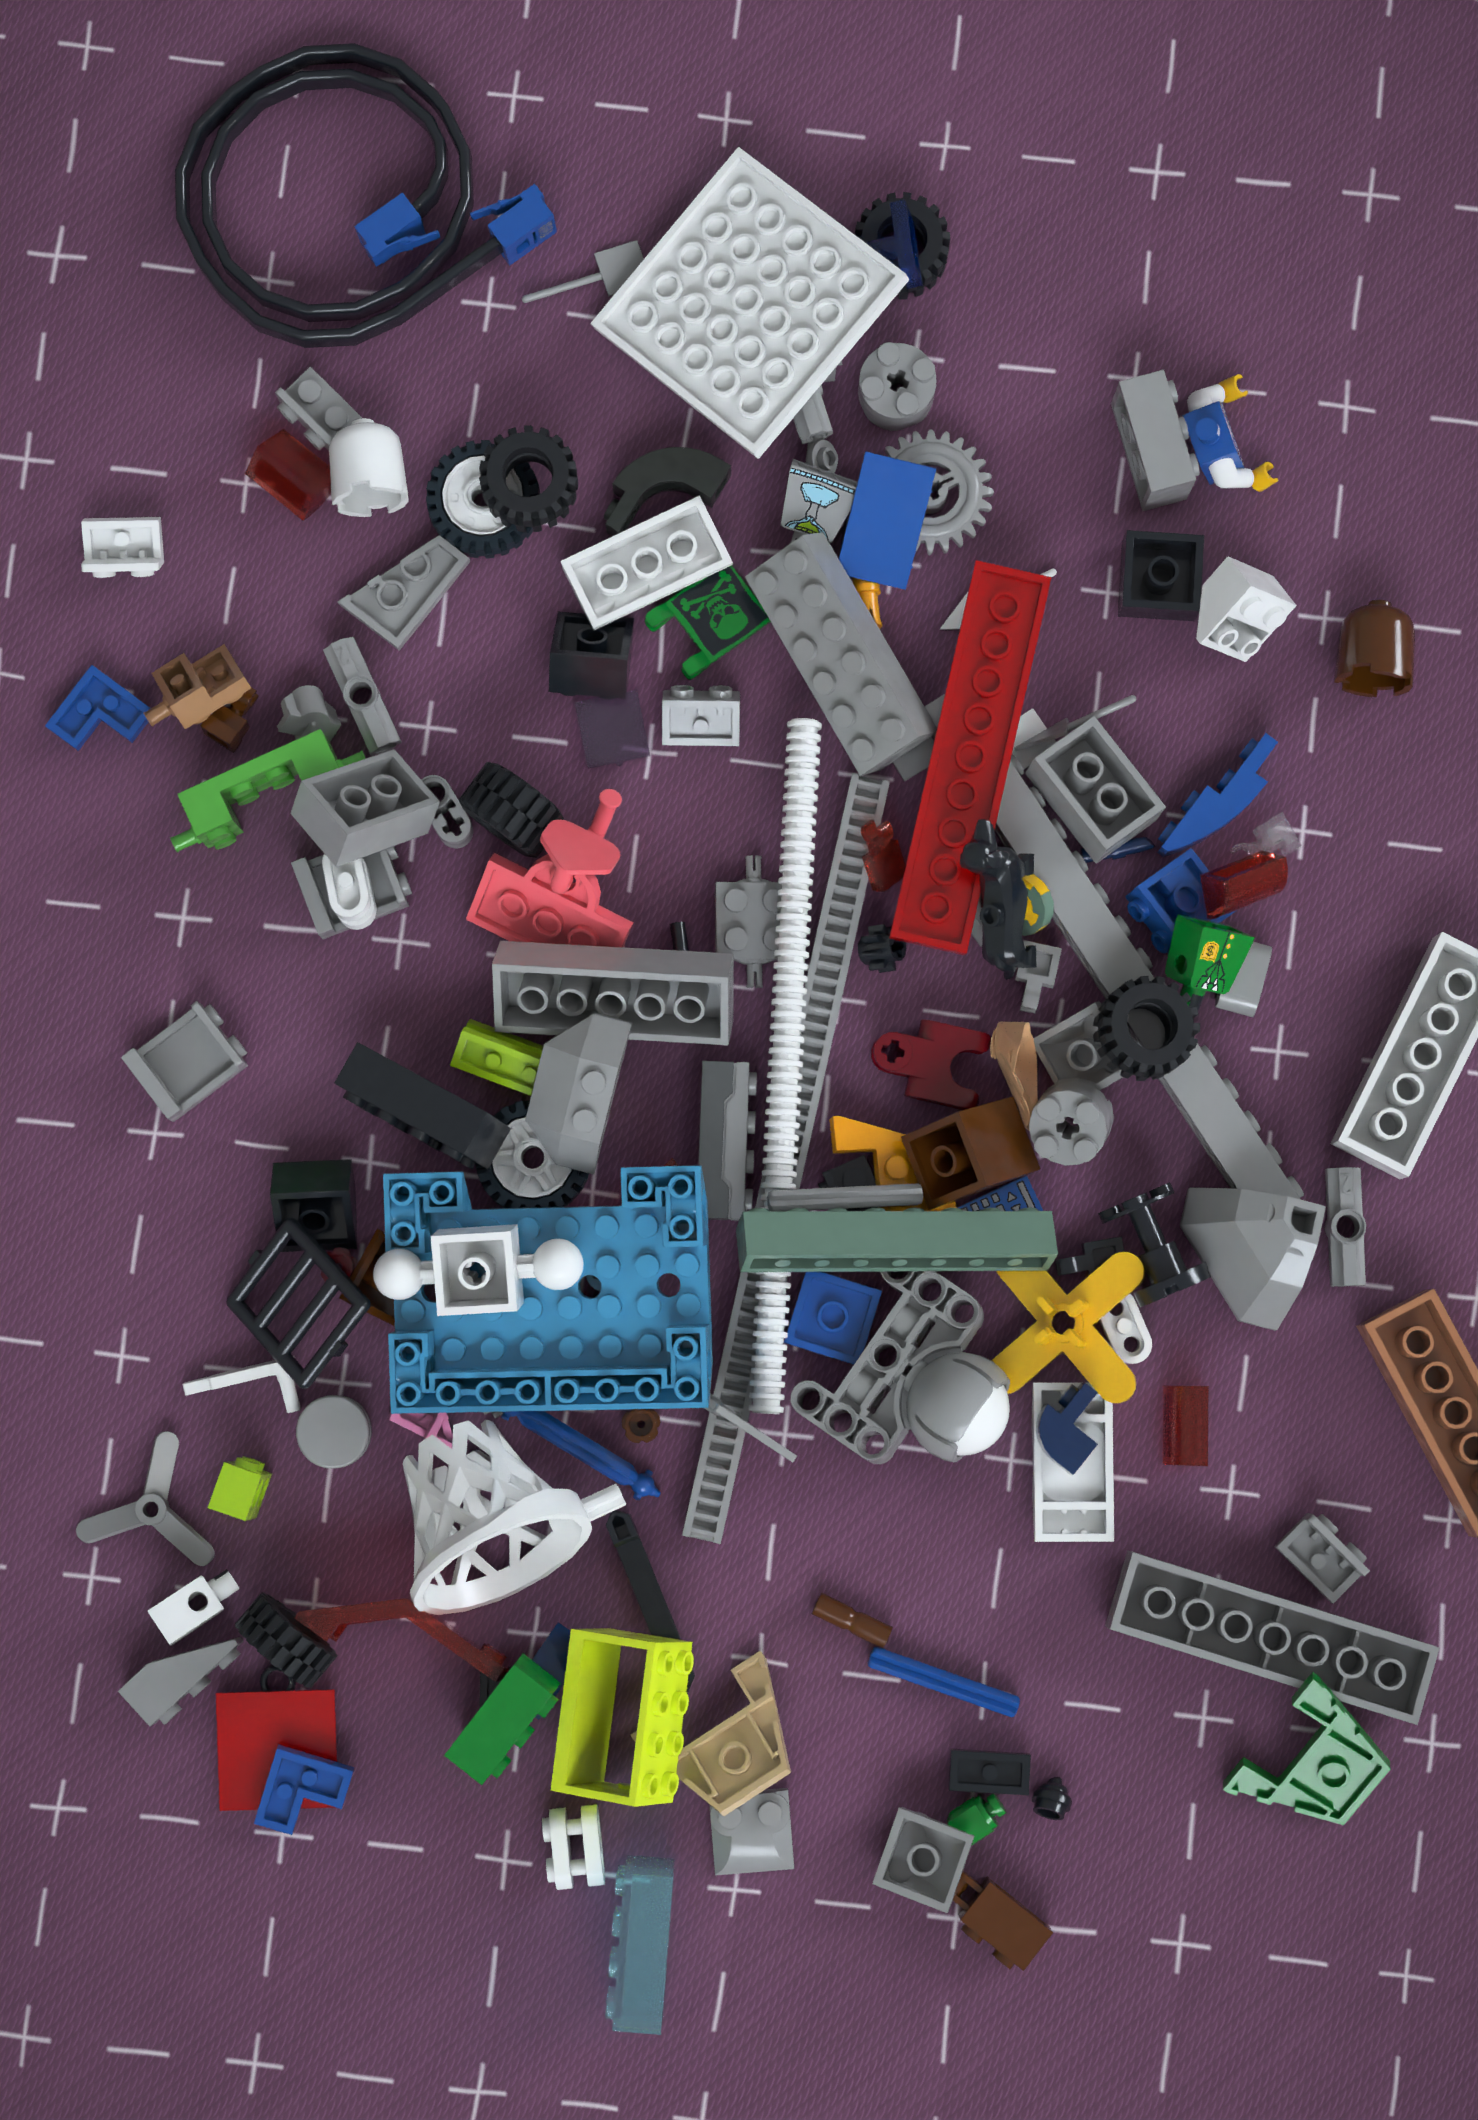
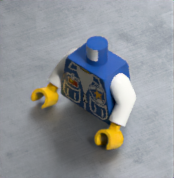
M1237 374L1219 382V384L1193 392L1187 400L1189 413L1182 416L1186 421L1197 460L1209 485L1215 483L1220 488H1249L1252 486L1256 491L1262 492L1278 482V478L1273 479L1267 473L1274 468L1270 462H1265L1254 470L1245 468L1222 402L1230 403L1248 394V391L1241 392L1237 387V380L1243 378L1242 375Z

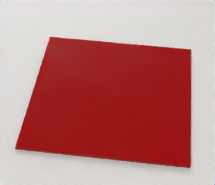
M335 1689L216 1693L220 1811L258 1810L278 1745L337 1762ZM304 1798L301 1809L336 1807Z

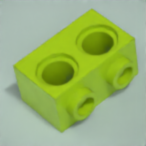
M242 1456V1458L237 1457L235 1461L224 1462L208 1508L243 1521L257 1518L272 1473L263 1470L265 1463L246 1456Z

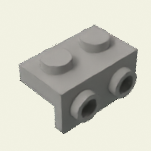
M1306 1513L1274 1547L1330 1603L1334 1604L1360 1576L1365 1577L1370 1572L1363 1564L1367 1558L1351 1542L1345 1546L1335 1536L1339 1531L1337 1527L1323 1514L1316 1517L1313 1514Z

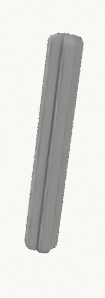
M918 1183L772 1190L768 1192L767 1205L769 1211H788L793 1208L827 1210L832 1208L848 1209L920 1205L923 1201V1190L921 1184Z

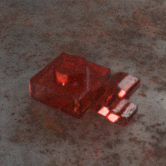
M870 820L861 827V835L869 850L868 853L862 856L872 890L885 892L903 878L906 865L898 840L892 839L894 833L890 822L884 821L876 827L874 820Z

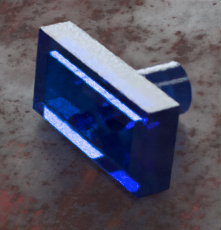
M905 199L892 202L890 207L894 235L868 241V245L889 261L898 259L899 269L906 273L909 281L906 283L908 289L923 286L912 215Z

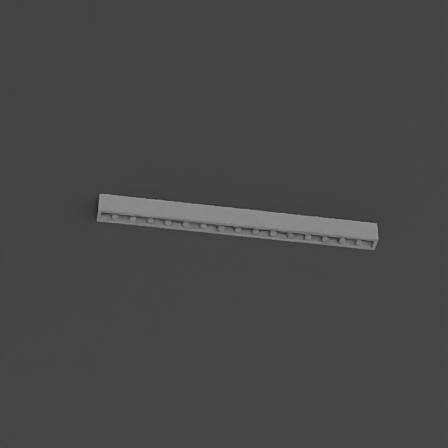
M945 694L925 706L936 727L938 726ZM1012 754L995 833L1003 845L1011 848L1017 855L1020 853L1034 854V875L1041 879L1050 890L1054 902L1052 919L1105 999L1122 984L1131 979L1135 981L1140 976H1149V981H1152L1154 977L1149 969L1153 965L1142 948L1137 950L1128 939V936L1131 935L1129 927L1121 916L1118 915L1114 918L1106 906L1110 902L1106 892L1099 883L1094 885L1085 874L1088 871L1086 862L1077 851L1071 853L1063 841L1067 838L1063 827L1055 818L1051 821L1042 809L1046 806L1043 797L1034 786L1028 788L1021 777L1024 774V770L1017 758ZM1132 1009L1127 1018V1027L1132 1039L1147 1049L1161 1048L1165 1040V1029L1159 1017L1146 1009ZM1197 1043L1196 1048L1189 1052L1191 1056L1169 1074L1158 1078L1230 1188L1278 1194L1297 1199L1304 1196L1298 1182L1292 1176L1286 1178L1279 1167L1282 1159L1276 1149L1270 1143L1265 1145L1257 1134L1261 1128L1255 1117L1248 1110L1243 1113L1235 1099L1239 1095L1228 1078L1222 1080L1214 1069L1217 1061L1206 1045L1200 1047Z

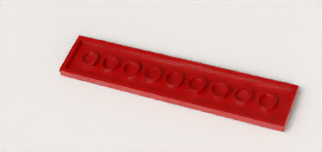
M978 560L975 561L889 936L890 939L964 956L967 954L981 893L980 874L962 868L960 855L963 852L964 846L971 841L978 820L985 819L990 821L995 831L1052 577Z

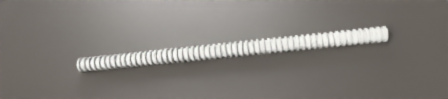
M794 718L787 722V728L791 729V732L787 733L786 737L790 741V744L786 745V752L789 753V756L785 758V764L789 765V768L785 769L784 772L788 780L784 781V788L787 789V793L783 794V800L787 801V804L783 805L782 811L786 813V817H782V824L785 825V829L781 830V836L785 837V840L780 843L784 853L780 854V860L783 861V865L779 866V872L783 873V876L778 879V884L782 885V889L778 890V896L781 897V901L777 902V908L781 909V911L776 915V920L780 921V925L776 926L775 931L779 933V938H775L778 950L774 951V956L778 958V962H774L773 967L777 970V974L773 975V981L776 982V986L772 988V993L776 994V998L772 999L771 1005L775 1006V1011H771L774 1023L770 1024V1029L774 1030V1035L769 1037V1041L773 1042V1047L769 1048V1054H772V1059L768 1060V1066L772 1067V1070L767 1073V1078L771 1079V1084H767L770 1096L766 1097V1102L770 1103V1106L765 1110V1114L769 1115V1121H765L764 1126L768 1128V1133L764 1134V1139L768 1141L767 1145L763 1146V1151L767 1152V1157L763 1158L762 1161L763 1164H766V1170H762L765 1182L761 1183V1188L765 1189V1194L760 1196V1200L764 1201V1207L760 1208L768 1209V1192L772 1190L796 1189V1184H792L793 1178L797 1177V1172L793 1171V1166H797L798 1160L794 1159V1154L798 1153V1147L794 1146L795 1141L799 1140V1135L795 1134V1129H799L800 1123L796 1122V1117L800 1116L797 1105L801 1104V1099L797 1098V1093L802 1090V1087L798 1085V1080H802L799 1068L803 1067V1062L799 1061V1056L804 1054V1050L800 1049V1044L804 1043V1037H801V1032L805 1031V1025L801 1024V1020L806 1018V1013L802 1012V1008L806 1007L803 995L807 994V989L803 988V984L808 981V977L804 976V971L808 970V964H805V959L809 958V952H806L805 948L810 945V940L806 939V935L810 934V928L807 927V923L811 922V916L807 915V912L812 909V904L808 903V899L812 898V892L809 891V887L813 885V880L809 876L814 873V868L810 866V863L814 862V855L811 854V850L815 849V843L811 841L816 836V832L812 830V827L816 826V819L813 818V814L817 813V807L813 805L818 800V795L814 794V791L818 790V783L815 782V778L819 777V771L815 769L820 764V759L816 758V755L820 754V747L817 746V743L821 741V735L817 733L822 728V723L809 718ZM756 1272L757 1275H760V1281H756L755 1284L756 1287H759V1293L755 1294V1299H758V1306H754V1311L758 1312V1318L753 1320V1323L757 1324V1330L753 1331V1336H756V1343H752V1348L756 1349V1354L751 1356V1361H755V1368H751L754 1380H750V1386H754L753 1392L749 1393V1398H753V1405H749L748 1410L752 1411V1413L780 1414L784 1412V1407H780V1400H784L781 1388L785 1387V1382H781L782 1375H786V1370L782 1369V1363H786L787 1359L783 1357V1351L787 1350V1345L783 1343L784 1338H788V1333L784 1332V1326H788L789 1320H785V1313H789L786 1301H790V1295H786V1289L791 1287V1283L787 1282V1276H791V1272Z

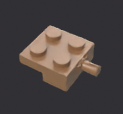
M225 644L193 664L190 663L183 653L151 673L163 694V701L144 712V715L153 727L172 714V716L178 718L184 729H187L193 724L204 722L211 713L225 704H231L239 700L246 691L251 689V686Z

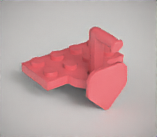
M605 789L600 793V804L588 830L566 820L551 821L540 837V842L548 854L537 859L529 870L494 853L487 863L466 920L508 941L624 947L634 922L599 905L601 890L598 879L595 876L610 874L620 859L619 849L613 843L604 839L615 810L622 802L619 792L613 789Z

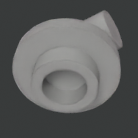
M818 440L812 444L808 443L805 463L835 473L838 455L834 446L829 441Z

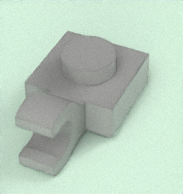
M1024 940L1025 948L1028 945H1036L1037 967L1017 968L1015 980L1026 983L1020 1011L1035 1014L1042 986L1052 989L1054 987L1062 948Z

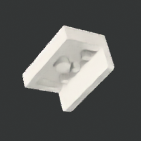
M161 517L84 518L81 521L85 559L81 563L82 572H92L93 577L97 578L113 577L117 571H131V576L147 577L154 575V571L159 570L164 564Z

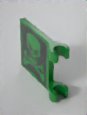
M732 565L687 586L665 603L653 608L645 616V624L652 632L657 631L675 617L698 647L700 652L691 656L682 664L681 671L688 680L696 678L715 661L771 622L758 599Z

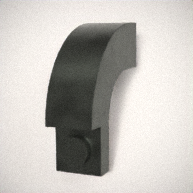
M687 447L663 448L639 457L625 467L612 483L613 493L621 499L620 501L613 499L604 514V519L607 520L605 523L607 534L614 536L627 530L641 506L652 496L665 491H680L694 498L700 495L703 503L712 508L731 477V465L710 453Z

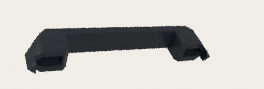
M618 1509L612 1511L606 1527L614 1547L618 1551L651 1635L681 1640L631 1515ZM693 1668L688 1675L687 1694L695 1677Z

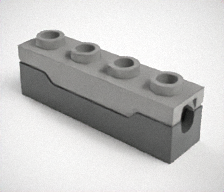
M702 1061L699 1165H702L708 1220L731 1219V1221H739L742 1212H748L752 1209L753 1189H745V1174L753 1173L754 1150H746L747 1134H755L756 1111H748V1095L756 1096L757 1072H749V1062Z

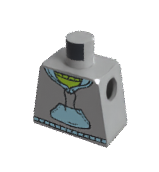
M793 459L789 471L781 519L782 527L794 531L790 543L801 535L821 532L824 533L828 542L832 543L851 510L857 481Z

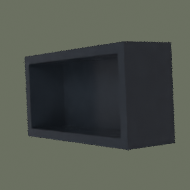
M359 1042L356 1043L334 1084L346 1090L343 1095L344 1099L373 1116L381 1118L404 1133L412 1135L435 1150L443 1152L470 1169H473L476 1163L489 1169L511 1130L510 1127L488 1112Z

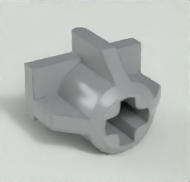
M305 685L298 687L281 702L284 716L277 725L278 732L295 735L296 740L321 729L330 742L341 726L336 710L324 700L322 691L316 686Z

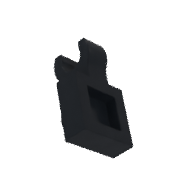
M1122 1236L1082 1243L1083 1255L1055 1260L1057 1274L1060 1276L1086 1271L1088 1277L1112 1255L1124 1252Z

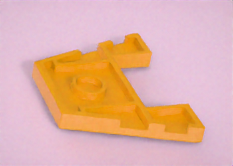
M832 1116L829 1119L833 1154L872 1152L876 1185L918 1183L901 1136L906 1134L842 1116ZM923 1197L920 1205L878 1208H883L886 1211H904L909 1208H922L924 1211H942L947 1208H956V1201L928 1210Z

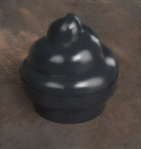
M1060 1777L1049 1779L1047 1783L1040 1785L1032 1795L1033 1811L1041 1817L1051 1820H1063L1065 1813L1071 1809V1797L1068 1795L1067 1788L1062 1785Z

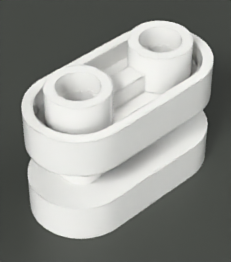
M324 854L322 866L331 908L346 927L355 930L366 928L374 921L377 913L368 865L363 858L335 867Z
M598 1805L581 1806V1818L568 1819L566 1807L549 1809V1817L542 1818L544 1842H551L553 1857L546 1858L548 1883L555 1882L557 1890L572 1889L574 1886L573 1876L587 1875L589 1887L605 1885ZM582 1834L585 1858L572 1860L570 1836Z

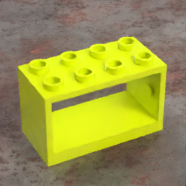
M611 1628L571 1629L550 1791L634 1807L673 1803V1797L679 1785L677 1764L678 1756L684 1744V1737L681 1732L683 1716L689 1704V1697L686 1691L688 1675L694 1663V1657L691 1652L693 1642ZM621 1645L647 1650L630 1784L604 1782Z

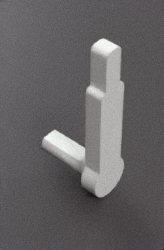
M276 1360L215 1374L182 1384L186 1396L276 1375L280 1383L287 1413L301 1409L294 1381Z

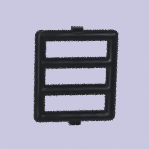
M289 1217L285 1219L263 1250H256L248 1260V1263L251 1265L230 1293L226 1304L300 1388L307 1389L313 1384L332 1357H340L347 1348L348 1344L345 1340L369 1310L371 1302L295 1218ZM292 1238L304 1253L258 1315H256L244 1301ZM316 1264L328 1279L280 1342L268 1329V1326ZM340 1290L352 1306L306 1367L303 1368L291 1353Z

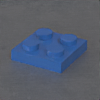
M806 1272L787 1331L788 1338H785L784 1343L854 1365L865 1349L882 1291L827 1273Z

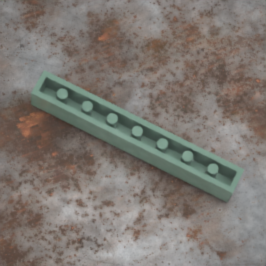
M1032 1207L1023 1208L1018 1211H1001L998 1208H985L980 1211H963L960 1208H947L942 1211H924L922 1208H909L904 1211H886L883 1208H870L865 1211H847L844 1208H832L827 1211H808L805 1208H793L788 1211H769L766 1208H754L748 1212H742L736 1227L740 1272L1048 1271L1058 1255L1052 1211H1039Z

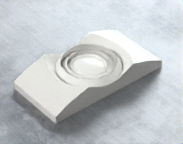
M1033 1383L1032 1500L1034 1541L1114 1542L1113 1403L1104 1400L1097 1393L1073 1423L1098 1445L1076 1473L1070 1475L1043 1452L1037 1439L1036 1422L1044 1404H1049L1059 1412L1062 1408L1057 1403L1060 1397L1071 1384L1078 1388L1081 1383Z

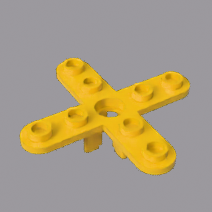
M1118 1252L1112 1255L1068 1294L1064 1292L1047 1271H996L1037 1320L991 1360L1005 1372L1010 1380L1007 1394L1018 1391L1064 1352L1104 1400L1111 1403H1123L1133 1396L1136 1390V1377L1093 1325L1142 1283L1145 1269L1139 1257L1129 1252ZM1060 1311H1066L1075 1320L1074 1328L1067 1329L1063 1334L1057 1333L1052 1326L1053 1317Z

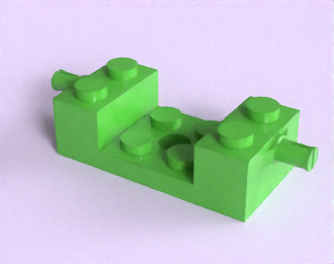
M321 729L178 793L177 795L191 823V829L170 837V840L176 852L196 843H204L207 848L214 846L216 850L230 846L237 841V835L244 833L231 806L232 804L237 802L239 806L251 803L260 797L258 792L273 786L274 790L286 787L295 781L294 776L299 775L302 781L366 759L361 750L343 760L337 759Z

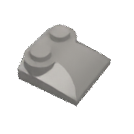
M1100 1001L1093 1003L1033 1038L1036 1052L1054 1084L1064 1078L1078 1077L1092 1081L1097 1085L1096 1088L1101 1091L1124 1078L1120 1076L1122 1069L1117 1067L1112 1071L1107 1066L1111 1061L1108 1056L1105 1055L1100 1058L1097 1052L1102 1046L1100 1042H1094L1093 1034L1098 1030V1027L1093 1026L1094 1018L1100 1013L1098 1010L1101 1005Z
M788 1788L764 1790L726 1816H722L710 1806L715 1875L794 1869Z
M899 1807L872 1884L948 1913L975 1836L929 1818L921 1812Z

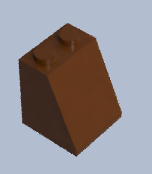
M1013 1096L956 1112L901 1136L917 1182L922 1186L923 1197L928 1210L1003 1185L1041 1169Z

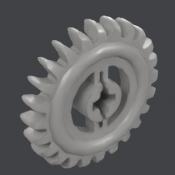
M932 429L928 431L926 439H922L920 434L914 431L912 443H909L903 437H899V450L891 446L885 448V453L888 457L920 465H936L949 471V473L943 476L935 473L931 490L932 492L937 490V496L934 500L931 496L929 497L925 514L938 513L946 503L948 490L958 485V500L954 508L945 515L936 518L924 517L916 551L921 543H925L929 556L933 553L935 543H939L943 553L946 554L949 549V540L952 539L961 548L963 546L962 533H965L970 538H975L976 531L972 523L979 526H984L986 523L985 518L979 511L990 512L992 509L991 504L982 498L991 497L994 494L992 488L983 486L984 483L992 479V475L986 472H979L985 466L986 461L984 459L972 460L976 453V448L970 447L965 451L962 450L964 442L962 437L958 438L953 444L950 443V435L947 431L938 440Z

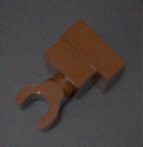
M251 687L239 700L231 703L229 709L222 706L214 711L212 715L210 714L200 725L204 734L234 753L250 728L247 720L242 718V716L248 712L258 699L257 690Z

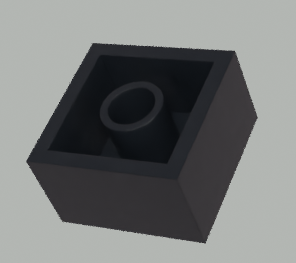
M1127 530L1121 547L1118 617L1194 622L1200 611L1204 535Z

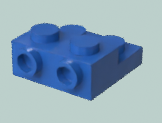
M1192 848L1139 884L1125 896L1129 902L1127 905L1129 914L1137 922L1144 921L1153 933L1151 935L1152 944L1161 953H1169L1177 915L1221 923L1238 910Z

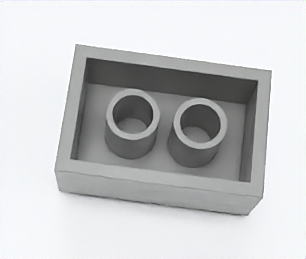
M1164 369L1119 381L1111 402L1142 512L1187 500L1195 484L1196 476L1200 474L1197 458L1194 453H1188L1185 440L1189 438L1186 421L1183 416L1178 417L1174 403L1178 402L1175 384L1173 380L1167 381Z
M1095 716L1036 756L1025 772L1096 864L1153 824L1166 808Z
M393 749L302 780L290 814L335 867L428 834L440 801L396 750Z

